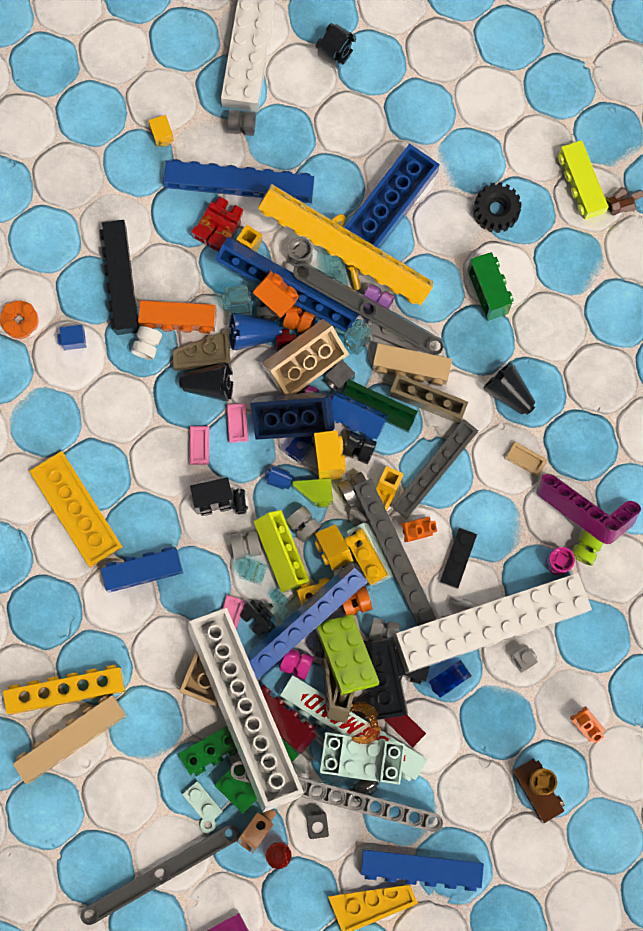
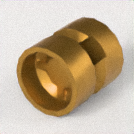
M545 768L533 771L528 778L530 790L537 795L551 794L556 789L558 783L554 772Z

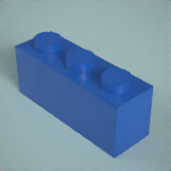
M338 391L331 400L334 423L340 422L346 425L347 429L354 432L357 430L363 433L364 437L371 440L378 439L389 415Z

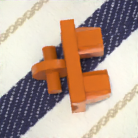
M430 516L401 523L403 534H405L404 542L433 536V533L437 532L436 521H431Z
M586 706L576 715L570 717L589 742L597 743L604 738L602 733L606 731L605 728Z

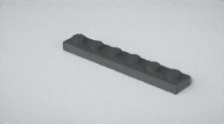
M463 419L393 504L392 508L407 519L479 430Z

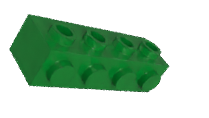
M225 726L178 755L188 773L198 776L206 771V766L211 763L215 766L224 761L223 756L227 754L232 756L238 753L228 726Z

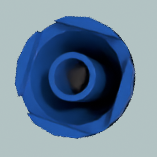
M231 313L229 321L231 334H229V340L232 350L237 351L277 341L276 335H282V327L278 325L277 321L240 313Z

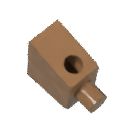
M273 809L262 814L257 812L239 837L237 843L253 854L274 825L271 821L277 813ZM257 824H261L263 829L258 830L256 828Z

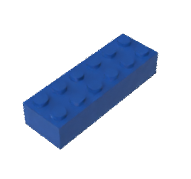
M409 143L345 228L380 249L437 175L440 164Z

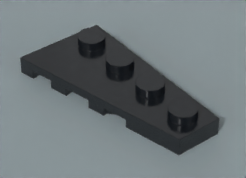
M393 638L373 640L371 662L378 677L379 685L371 687L369 721L408 715Z

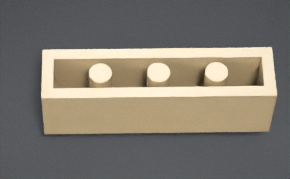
M378 343L372 370H376V373L386 375L391 373L395 377L399 374L413 378L417 382L429 381L432 382V385L443 386L447 385L452 359Z

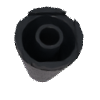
M510 362L485 384L484 389L521 415L524 413L528 415L535 409V400L515 365Z
M223 363L183 373V376L179 379L180 388L187 393L229 401L228 399L231 400L233 394V381H230V375H233L232 367L229 363Z

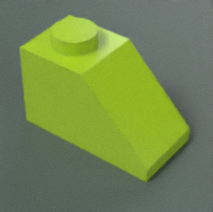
M331 478L293 481V489L313 506L328 508L330 504H333Z

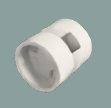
M140 326L136 334L138 341H134L131 353L147 360H154L157 352L155 346L160 343L162 333L149 327Z

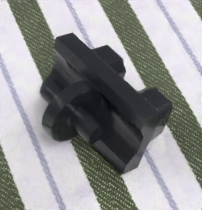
M252 600L244 605L245 609L241 612L240 617L245 622H249L252 618L258 622L252 628L257 636L265 632L267 633L276 627L270 620L274 617L270 611L274 607L271 603L266 606L261 601L257 605Z

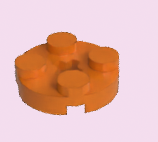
M14 301L4 306L0 315V324L4 331L12 338L24 339L37 329L39 317L30 303ZM19 315L24 318L21 324H17V321H15V318Z

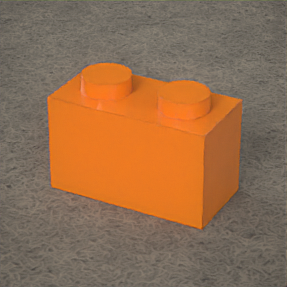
M272 271L265 276L252 292L280 318L299 298L297 291L283 282L280 275Z

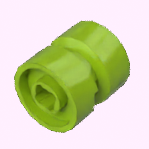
M582 530L578 538L579 544L574 545L572 552L576 560L592 566L597 558L596 552L601 550L604 543L587 531Z

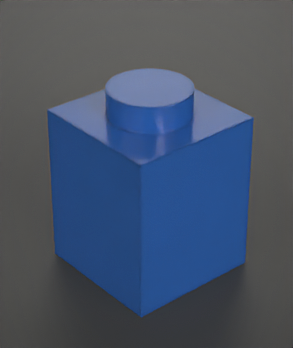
M83 325L60 327V334H57L58 345H62L64 351L87 348Z

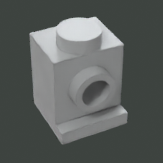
M528 646L511 656L521 673L538 663L535 652L532 648L529 649Z

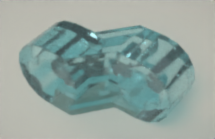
M275 589L268 597L279 607L277 616L284 622L292 615L287 609L288 598L278 589Z

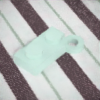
M197 781L182 795L201 816V830L205 833H211L216 828L215 819L223 811ZM206 821L212 823L210 829L205 828L204 824Z

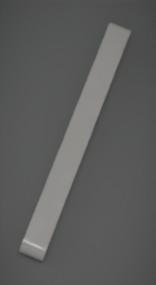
M241 760L234 761L230 766V773L233 778L250 783L246 770L242 775L234 774V767L238 764L243 765ZM297 776L298 780L303 783L302 789L304 793L301 797L430 832H437L443 826L442 818L434 812ZM316 785L322 787V793L319 796L312 795V788ZM334 791L341 792V799L339 801H332L331 795ZM359 796L361 799L360 804L356 807L352 806L350 803L352 797ZM374 801H378L380 804V808L376 812L370 810V805ZM397 806L399 808L398 815L391 817L389 814L390 809ZM411 812L418 813V819L415 822L409 821ZM431 817L437 818V824L434 827H429L428 825Z

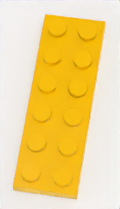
M62 451L29 471L90 568L123 548Z

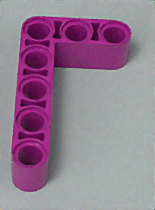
M544 474L536 490L540 498L604 544L613 543L635 524L641 511V507L637 502L627 501L611 515H608L552 474Z

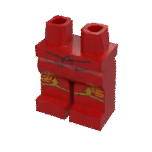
M221 196L215 203H210L202 219L191 232L194 239L209 245L210 248L217 252L220 251L228 237L233 239L241 225V217L243 215V209L237 205H234L231 212L225 210L229 203Z

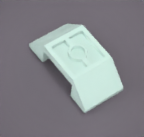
M326 732L320 773L400 785L405 744Z

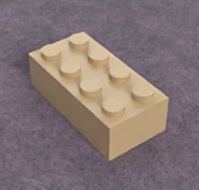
M322 319L262 364L279 392L283 395L296 394L349 354L333 326Z

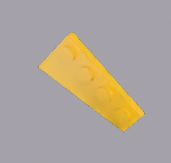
M410 884L328 896L342 931H355L418 904Z

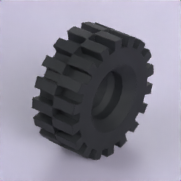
M499 182L498 186H495V183H491L490 187L486 185L483 187V190L478 192L473 210L474 218L477 217L476 222L482 224L481 228L485 229L487 227L489 232L496 230V233H500L502 229L505 232L509 227L512 228L515 222H517L522 204L519 202V194H515L516 190L514 188L510 190V185L506 184V187H503V183ZM494 202H499L504 206V212L500 215L493 214L490 210V205Z

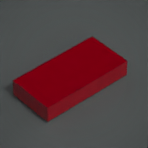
M408 715L386 718L384 720L412 748L426 735Z

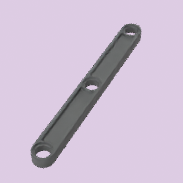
M301 262L295 266L294 276L301 282L432 355H438L442 352L444 342L440 337L308 263ZM298 267H306L308 270L307 275L300 276L297 272ZM365 304H372L374 312L371 314L364 311ZM438 341L441 347L439 350L434 351L430 348V343Z
M234 825L222 828L82 910L81 921L86 925L95 924L235 843L240 837L239 829ZM233 828L236 831L237 835L234 840L226 838L225 832L227 829ZM158 869L166 871V878L162 881L155 877V872ZM87 910L95 912L96 917L93 921L85 919V912Z

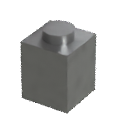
M341 360L326 374L327 381L325 383L331 390L335 389L340 392L346 386L348 379L353 380L355 378V372Z

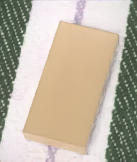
M515 441L505 457L506 460L536 477H539L548 461L546 458Z

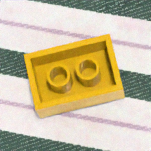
M337 430L314 433L318 479L331 478V481L342 480V474H345L346 466L345 456L342 453V436H338Z

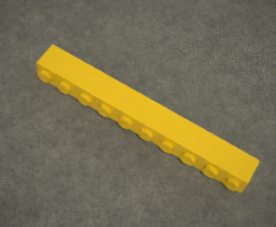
M271 184L259 204L258 209L265 216H272L277 219L280 225L292 228L297 235L307 237L315 246H322L330 255H337L342 258L345 264L357 267L362 274L372 276L377 283L387 285L391 291L398 295L402 294L412 304L417 303L421 306L433 288V281L273 184Z

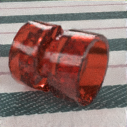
M275 842L266 851V861L272 868L283 869L291 861L292 851L286 843Z

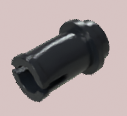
M238 489L233 490L235 506L233 511L238 515L247 513L248 506H246L245 490L240 489V497Z

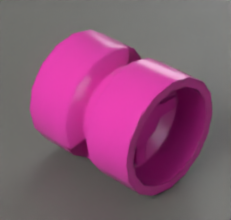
M559 547L554 549L547 557L546 566L552 574L557 576L564 575L574 566L575 556L568 548Z
M292 649L284 656L280 671L287 674L293 672L295 677L306 680L314 657L306 653L300 655L298 650Z

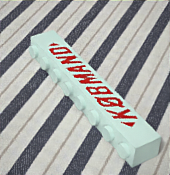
M293 675L280 695L283 698L282 701L291 708L293 705L298 707L300 714L307 718L309 716L317 719L316 724L324 729L326 726L333 729L332 733L400 743L351 711L349 712L347 724L327 719L325 695ZM405 746L401 777L409 782L411 779L415 781L426 764L427 759Z

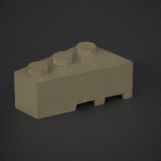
M324 652L322 670L327 719L347 724L355 692L344 695L340 694Z

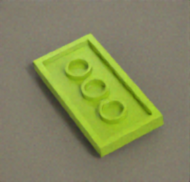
M353 614L323 621L315 628L341 695L379 685L378 677Z

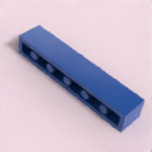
M363 850L361 875H365L364 879L377 880V877H385L384 881L396 882L397 879H404L405 884L416 885L417 881L425 882L424 886L436 887L437 883L445 884L444 888L448 889L465 886L464 890L476 891L477 888H482L484 863Z

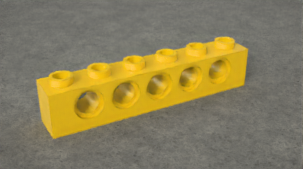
M110 665L106 666L103 671L97 672V669L86 670V674L83 675L70 673L63 679H59L58 676L47 678V682L39 683V680L27 682L28 686L20 687L19 684L8 686V690L3 691L6 714L13 715L126 692L122 668ZM102 676L108 678V683L104 687H100L98 684V680ZM83 680H87L89 683L85 691L79 689V684ZM63 684L69 686V691L65 695L60 693V687ZM48 688L50 694L47 698L43 699L40 692L42 689ZM24 692H29V701L23 703L21 695Z

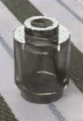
M359 779L352 784L353 787L349 790L373 795L378 791L377 786L379 783ZM354 796L357 802L361 801L359 796Z

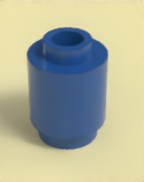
M272 466V469H267L264 479L267 480L266 484L282 490L284 488L289 490L294 475L290 474L289 471Z

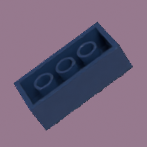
M330 391L259 396L250 402L256 440L314 436V433L328 432L335 429Z

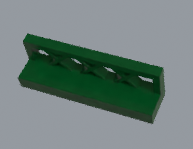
M348 379L343 392L344 395L389 415L386 423L409 433L417 416V410Z

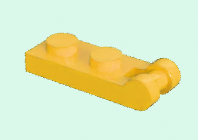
M362 528L357 530L356 534L345 537L347 545L352 550L370 585H374L389 576L366 532ZM361 540L363 545L358 547L356 542Z

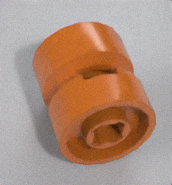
M293 305L286 313L283 327L292 331L297 329L298 333L303 334L313 326L316 316L308 311L303 312L301 307Z
M362 586L342 604L345 616L357 615L358 611L364 613L373 610L366 586ZM354 598L356 599L357 605L353 606L351 600Z

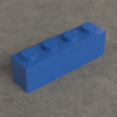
M167 547L162 549L161 553L154 554V552H148L143 554L142 558L135 559V557H129L124 559L123 563L116 564V562H110L105 564V567L101 568L106 591L111 593L183 574L177 548Z

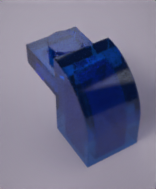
M460 660L431 679L429 684L432 691L441 698L472 675Z

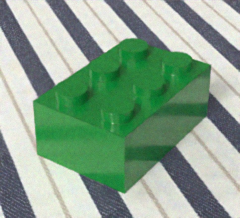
M492 252L470 259L467 270L487 321L507 315L514 301L511 291H507L505 286L507 284L506 278L499 271V260L493 256Z

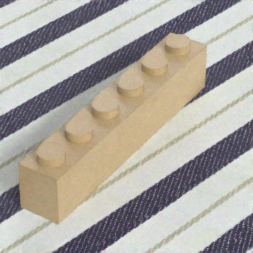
M104 696L98 701L99 705L94 708L92 706L88 707L82 712L83 716L77 720L72 718L65 723L66 727L61 731L57 729L49 734L50 738L43 743L41 740L32 746L33 750L28 754L23 752L17 756L13 766L24 783L30 784L125 718L127 714L115 696Z

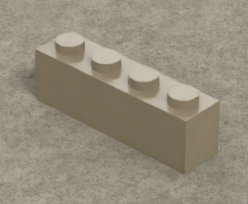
M399 374L396 375L389 394L392 398L460 424L468 405V401Z

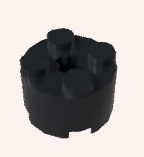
M330 23L326 28L324 37L320 38L316 43L315 47L318 49V56L339 68V64H345L353 52L351 45L352 42H356V36L341 26Z

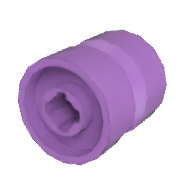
M372 283L364 294L388 309L395 298V295L387 291L381 292V288ZM370 303L364 305L369 310L374 309Z

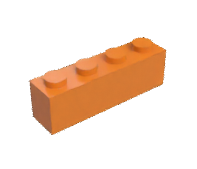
M140 301L138 323L139 326L152 329L157 328L165 332H171L175 329L184 333L199 331L202 334H210V332H215L217 310L216 305Z

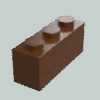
M533 758L513 769L512 773L541 823H546L565 812L563 809L565 804L559 795L556 796L554 792L549 795H537L530 790L528 786L529 775L537 769H544L540 761H535Z

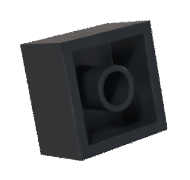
M228 477L190 485L197 515L208 516L213 514L212 511L216 510L225 512L231 510V507L234 506Z

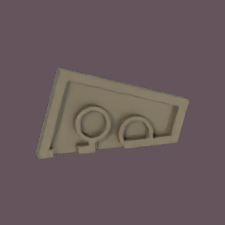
M228 328L214 336H207L202 341L192 342L173 350L174 371L201 369L223 363L231 365Z

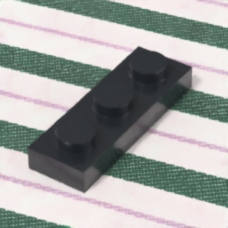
M461 528L458 529L440 583L456 589L459 588L477 534Z

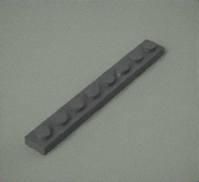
M370 478L353 486L417 626L437 620L372 479Z

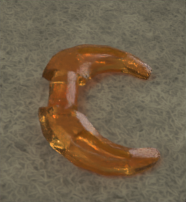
M358 702L352 704L350 712L360 711L365 714L366 717H369L371 727L366 735L352 737V740L359 744H369L375 741L381 730V727H378V713L376 709L367 703Z

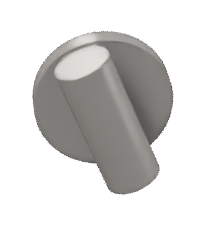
M363 507L351 508L349 519L352 524L358 526L367 522L368 518Z

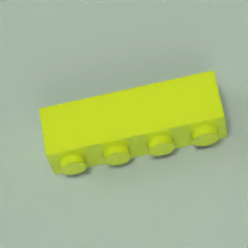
M583 141L561 147L558 160L560 165L564 166V175L567 182L570 181L572 186L571 193L573 198L577 199L579 214L583 215L585 220L605 214L609 206Z
M282 510L269 512L253 521L281 592L295 590L301 585L310 582Z

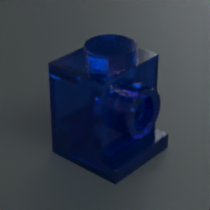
M310 436L295 437L285 449V454L301 465L314 447V443L311 442L313 438ZM303 443L304 447L300 449L297 447V444Z

